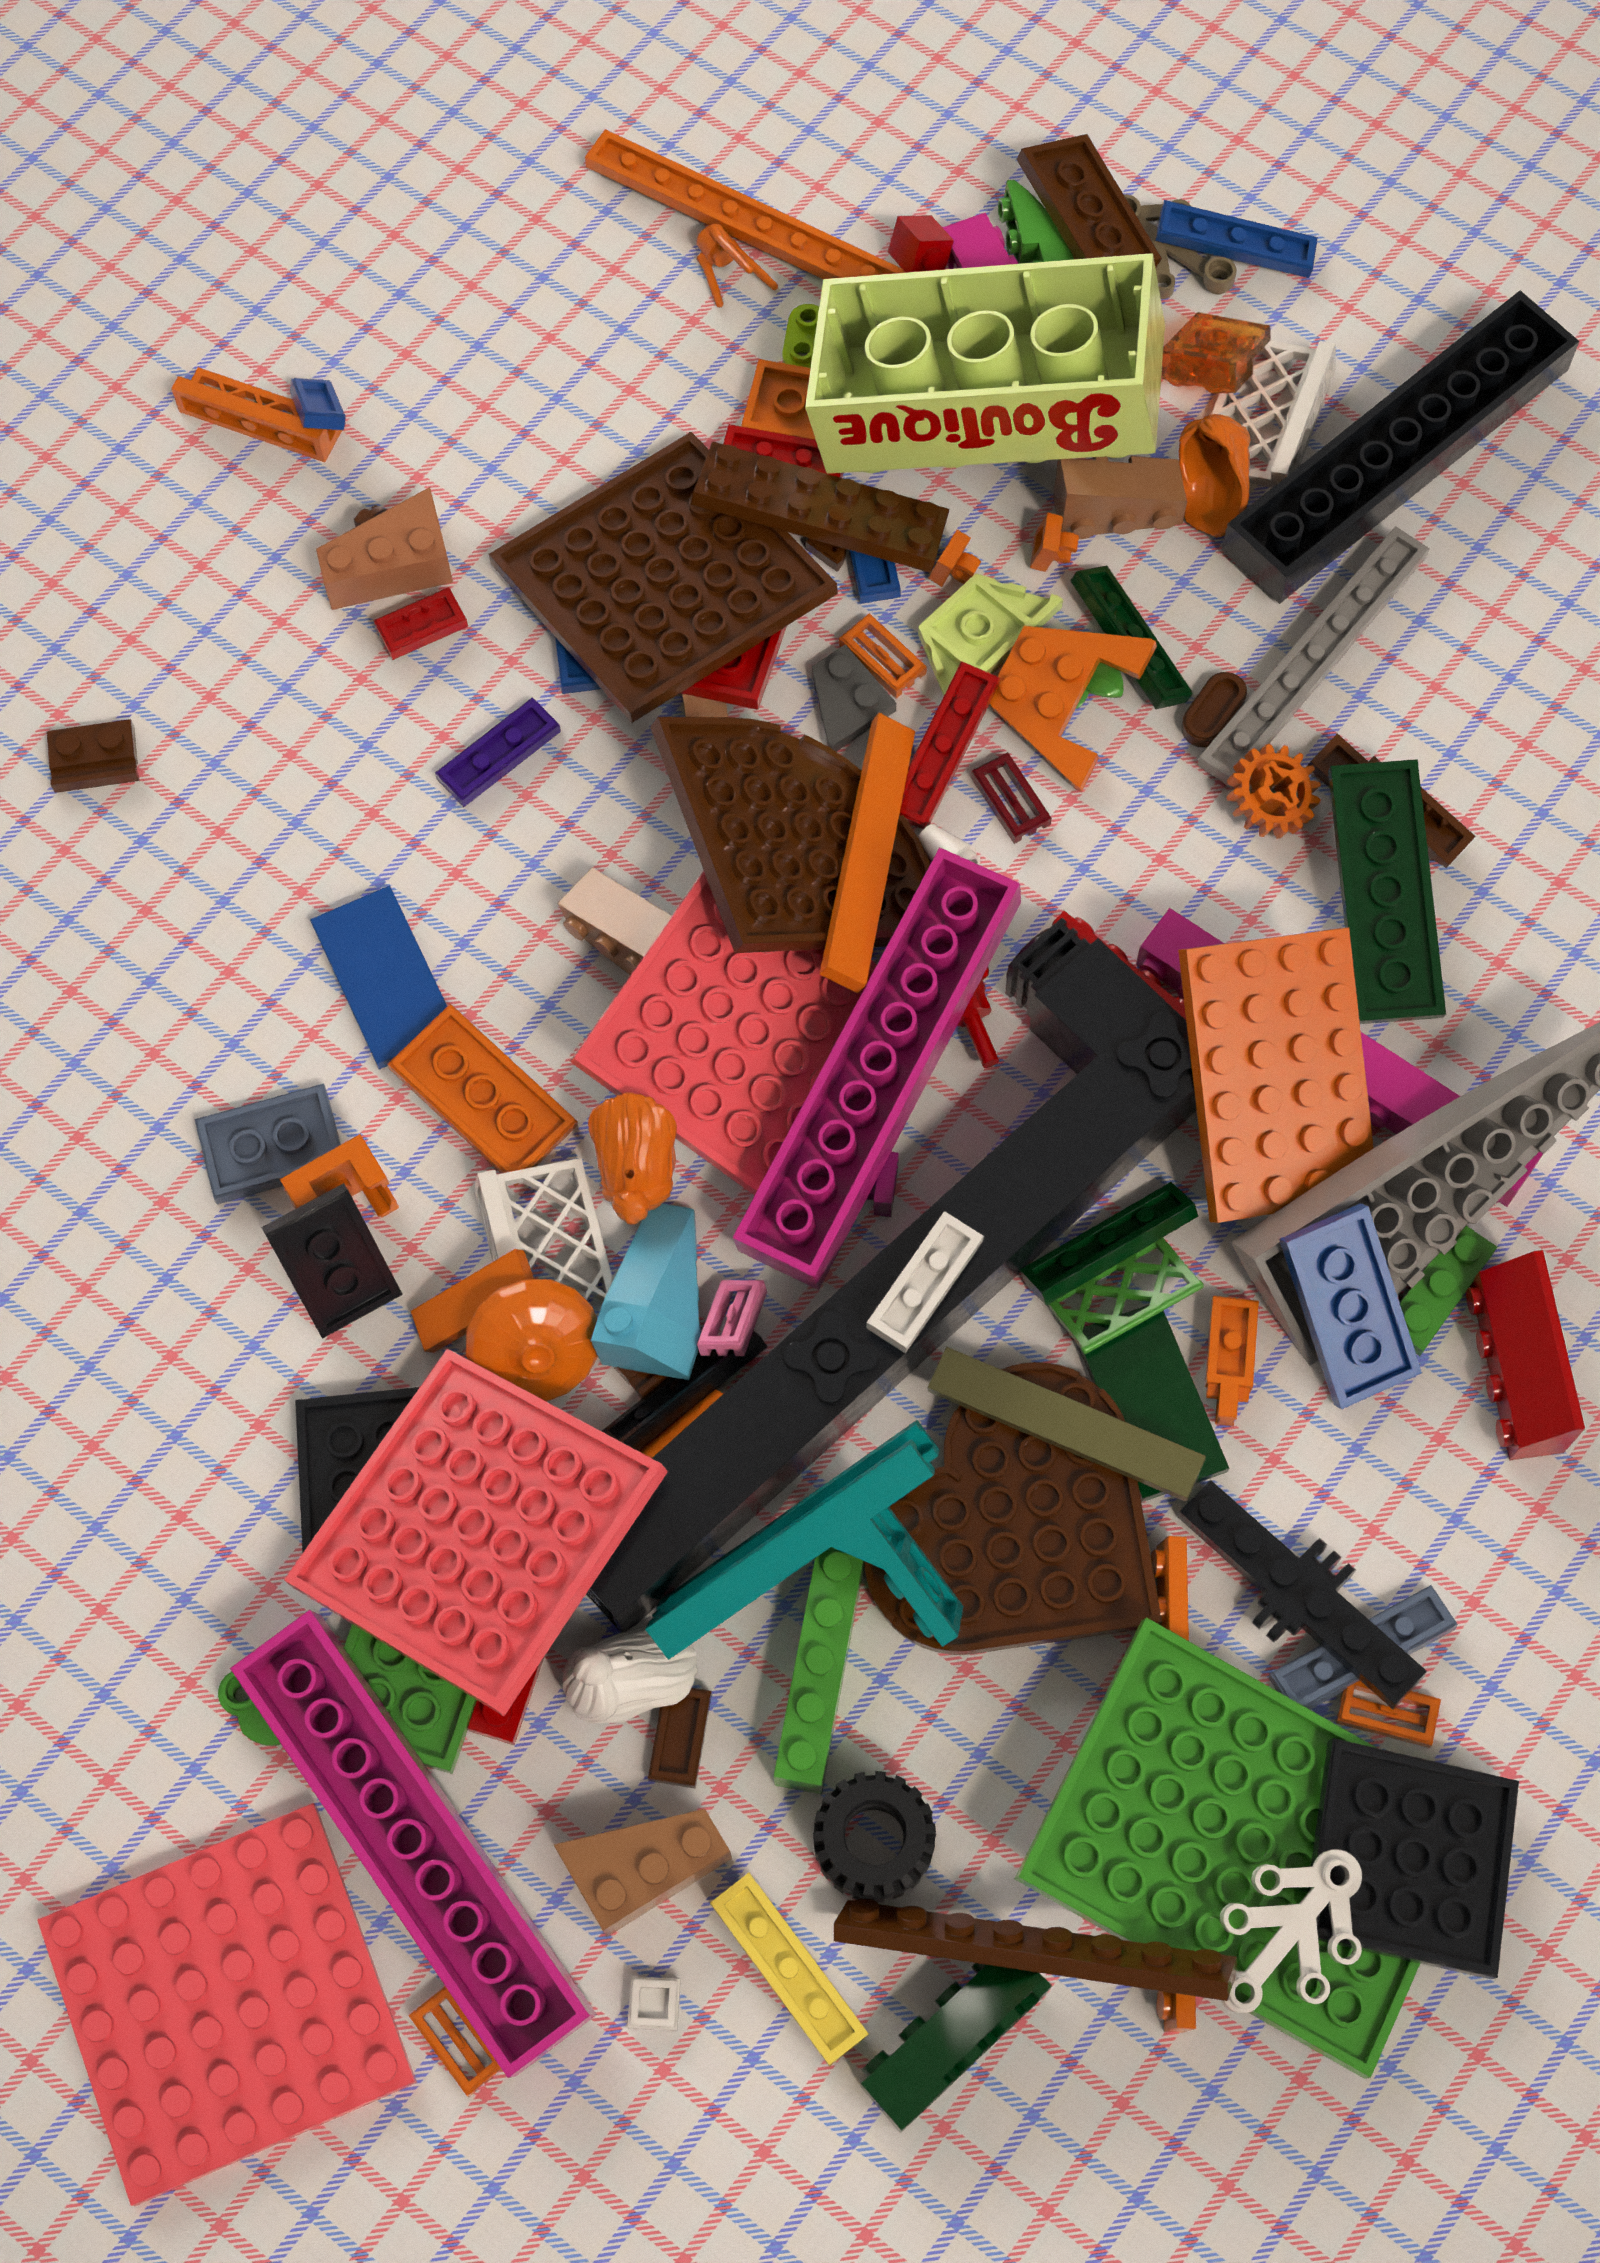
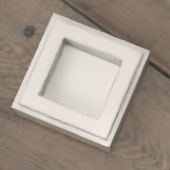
M631 1976L627 2028L678 2031L681 1980Z

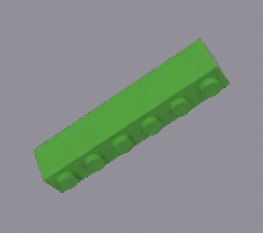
M832 1547L815 1558L774 1771L775 1786L821 1795L865 1565L863 1560Z

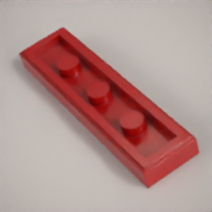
M961 661L908 767L899 816L904 815L910 824L923 830L930 825L1000 684V677Z

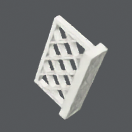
M1246 335L1241 336L1212 414L1230 416L1237 413L1244 423L1242 426L1246 427L1257 443L1249 448L1250 459L1262 453L1268 459L1269 464L1266 472L1249 468L1250 483L1273 488L1301 465L1336 370L1335 343L1319 341L1317 349ZM1248 350L1264 353L1268 360L1251 368L1244 359ZM1292 359L1307 362L1304 369L1288 375L1282 364ZM1274 368L1281 380L1263 388L1256 377ZM1249 380L1256 392L1237 400L1232 392L1233 388ZM1288 388L1293 395V400L1280 407H1276L1270 396ZM1262 400L1269 412L1251 420L1244 409ZM1276 420L1281 428V432L1264 440L1257 429Z
M582 1158L496 1174L495 1170L477 1173L474 1189L492 1262L514 1249L524 1250L526 1256L531 1258L529 1261L531 1270L535 1263L538 1262L558 1274L555 1281L561 1283L563 1279H566L586 1291L583 1297L587 1301L592 1295L603 1302L613 1282ZM574 1172L577 1190L570 1200L548 1188L555 1176ZM546 1178L543 1184L538 1182L537 1179ZM523 1182L536 1190L537 1193L525 1209L509 1199L507 1185ZM542 1195L564 1207L554 1225L531 1213ZM579 1196L583 1208L575 1204ZM570 1211L584 1219L587 1223L588 1231L581 1242L558 1229ZM513 1212L521 1216L516 1224ZM526 1220L548 1233L537 1251L519 1240L518 1231ZM553 1236L575 1249L564 1267L542 1255ZM590 1238L593 1249L586 1246V1243ZM580 1253L597 1262L599 1273L591 1284L569 1271ZM600 1280L602 1281L604 1292L597 1288Z

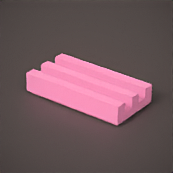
M721 1280L697 1342L701 1356H710L712 1349H716L718 1356H727L729 1349L734 1350L735 1356L745 1355L767 1294L764 1280ZM733 1291H737L733 1304H730L726 1314L727 1321L722 1334L717 1336Z

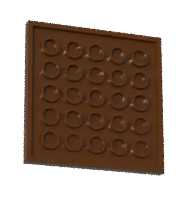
M689 432L489 553L491 565L631 723L838 594L837 583L788 532L691 505L693 492L709 451L692 432Z

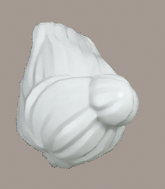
M643 1623L630 1628L626 1632L605 1638L591 1647H580L571 1655L564 1666L562 1689L566 1695L567 1702L572 1706L575 1715L588 1723H625L627 1720L650 1709L677 1704L688 1695L693 1686L694 1677L698 1673L696 1650L693 1648V1645L688 1646L668 1660L645 1630L648 1623Z

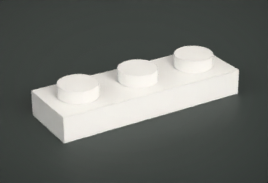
M944 1211L867 1321L866 1328L906 1353L983 1242L984 1236Z

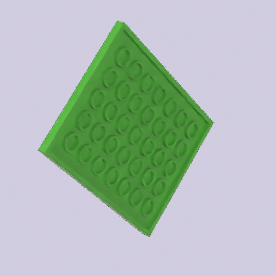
M1146 1617L1141 1621L1014 1879L1109 1934L1119 1937L1121 1940L1139 1943L1163 1942L1173 1948L1193 1951L1212 1949L1221 1955L1237 1957L1236 1970L1245 1971L1281 1926L1251 1928L1242 1935L1231 1934L1221 1926L1220 1913L1222 1909L1230 1903H1239L1247 1907L1299 1904L1307 1895L1308 1887L1283 1888L1280 1893L1273 1896L1258 1893L1252 1885V1873L1258 1866L1263 1864L1275 1865L1280 1869L1311 1867L1328 1740L1335 1738L1369 1747H1377ZM1266 1870L1261 1875L1260 1882L1263 1888L1269 1890L1276 1883V1877L1270 1870ZM1235 1909L1229 1914V1924L1234 1929L1240 1928L1243 1925L1244 1914L1241 1910ZM1318 1941L1321 1974L1327 1978L1330 1984V1993L1324 2002L1312 2004L1303 2001L1296 1991V1983L1300 1977L1296 1942L1262 1984V2000L1259 2006L1249 2013L1364 2079L1371 2078L1420 1963L1362 1950L1360 1958L1355 1963L1349 1965L1340 1964L1330 1957L1328 1943ZM1337 1945V1952L1341 1958H1347L1351 1954L1352 1948ZM1316 1978L1308 1980L1305 1986L1306 1993L1311 1998L1316 1997L1321 1989L1320 1982ZM1246 1983L1239 1984L1235 1989L1236 1999L1239 2002H1245L1250 1998L1251 1989Z

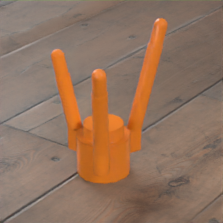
M709 225L699 233L696 243L701 253L697 256V261L704 270L717 307H722L724 303L712 265L724 267L734 260L746 273L751 274L753 272L772 290L778 289V284L740 248L735 239L729 236L722 225Z

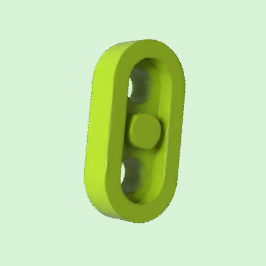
M802 304L791 311L783 345L782 363L811 368L819 306L815 304ZM799 352L808 353L805 356L797 355Z

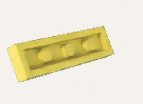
M747 1873L710 1902L712 1908L829 2067L869 2036V2033L750 1873Z

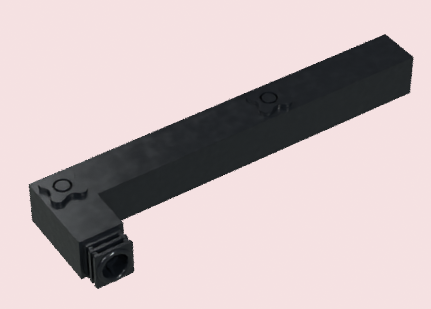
M1061 918L1053 926L1032 938L1008 965L1006 973L1005 994L1009 998L1014 996L1016 1004L1020 1008L1024 1006L1027 1009V1015L1031 1018L1029 1029L1077 1075L652 1458L661 1463L668 1472L586 1593L587 1597L621 1633L636 1626L658 1605L662 1598L684 1582L1020 1273V1269L1029 1265L1197 1111L1186 1020L1099 938L1092 944L1085 938L1080 940L1078 932L1074 928L1071 930L1067 928V922ZM945 1211L983 1235V1242L908 1351L904 1353L868 1330L866 1324Z

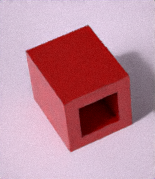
M932 215L897 216L888 253L905 273L945 270L954 240Z

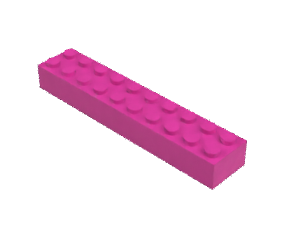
M939 847L732 1237L739 1252L817 1290L820 1289L1021 904L1019 882Z
M308 1610L230 1668L507 2078L519 2075L597 2015L321 1615Z

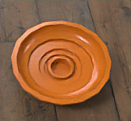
M523 1279L497 1289L478 1306L467 1327L466 1356L473 1363L547 1402L568 1394L589 1375L598 1358L591 1342L597 1316L593 1306L575 1288L552 1279Z

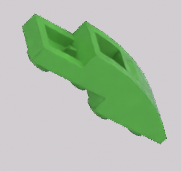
M1007 180L1004 198H999L998 215L1000 222H1006L1007 225L1006 247L1008 254H1014L1018 264L1074 260L1073 254L1044 206L1017 181Z

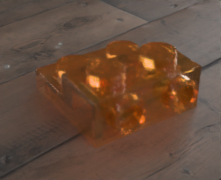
M1197 312L1163 347L1162 379L1177 387L1194 385L1204 387L1213 394L1236 393L1253 375V359L1271 340L1270 325Z

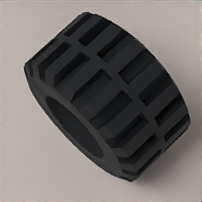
M875 1771V1775L868 1776L865 1775V1772L854 1774V1779L846 1781L843 1779L837 1783L836 1789L831 1794L828 1792L823 1798L822 1806L819 1811L817 1810L814 1820V1852L816 1860L820 1864L821 1872L826 1879H830L833 1882L834 1888L842 1894L846 1892L852 1895V1899H871L877 1903L884 1902V1899L890 1897L896 1899L903 1896L904 1892L909 1888L913 1889L920 1882L923 1874L927 1872L935 1848L936 1826L932 1819L933 1812L929 1804H925L922 1800V1793L915 1786L910 1788L905 1784L906 1779L897 1775L895 1779L886 1776V1772ZM868 1810L883 1811L893 1816L901 1825L903 1845L898 1855L891 1861L879 1865H870L857 1860L849 1852L845 1841L846 1828L850 1820L861 1812Z

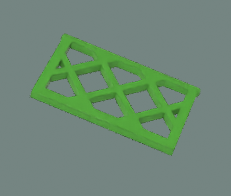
M1161 1238L1047 1306L1079 1345L1082 1353L1087 1354L1204 1288V1284L1194 1275L1166 1240ZM1156 1248L1163 1254L1161 1265L1137 1262L1138 1258ZM1116 1270L1125 1271L1120 1288L1096 1285L1097 1281ZM1133 1273L1158 1275L1153 1292L1129 1289ZM1167 1276L1183 1278L1187 1285L1171 1294L1162 1293ZM1075 1293L1084 1294L1079 1311L1064 1309L1059 1303ZM1093 1295L1117 1298L1113 1314L1088 1312ZM1126 1299L1150 1302L1148 1307L1130 1317L1121 1316ZM1085 1322L1109 1325L1107 1330L1090 1340L1083 1334Z

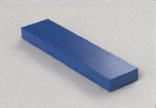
M1164 200L1160 211L1155 241L1309 278L1313 271L1318 237Z

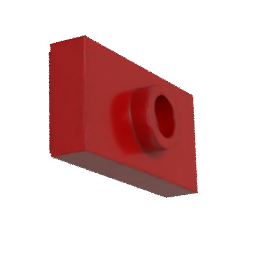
M449 587L373 620L375 628L392 660L468 627L467 619Z

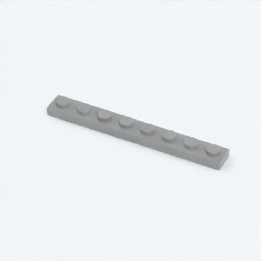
M1395 526L1200 755L1197 765L1230 788H1233L1227 784V779L1233 773H1236L1233 766L1241 758L1245 759L1244 756L1251 749L1256 748L1260 752L1266 744L1271 743L1426 559L1430 548Z

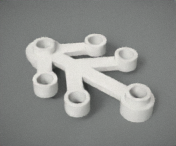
M1343 1850L1323 1852L1316 1858L1312 1867L1280 1869L1275 1865L1263 1864L1253 1871L1251 1877L1252 1885L1262 1895L1273 1896L1280 1893L1283 1888L1312 1887L1299 1904L1247 1907L1239 1903H1230L1222 1909L1220 1913L1221 1926L1231 1934L1242 1935L1251 1928L1281 1926L1245 1971L1236 1970V1977L1228 2001L1221 2000L1227 2009L1237 2013H1249L1255 2010L1262 2000V1984L1296 1942L1300 1977L1296 1983L1297 1994L1303 2001L1312 2004H1320L1328 1998L1330 1984L1327 1978L1321 1974L1316 1917L1327 1904H1329L1333 1936L1328 1942L1330 1957L1335 1962L1346 1965L1353 1964L1360 1958L1362 1947L1360 1941L1352 1932L1349 1898L1358 1891L1362 1881V1872L1358 1861L1351 1854ZM1335 1866L1342 1867L1345 1872V1879L1340 1885H1335L1330 1879V1872ZM1266 1870L1272 1871L1276 1877L1274 1887L1269 1890L1263 1888L1260 1882L1261 1875ZM1235 1909L1241 1910L1244 1914V1923L1237 1929H1234L1228 1920L1229 1914ZM1342 1939H1348L1352 1945V1952L1347 1958H1341L1337 1952V1945ZM1316 1978L1320 1982L1321 1989L1316 1997L1311 1998L1307 1995L1305 1986L1308 1980ZM1241 1983L1248 1984L1251 1989L1250 1998L1245 2002H1239L1235 1997V1989Z

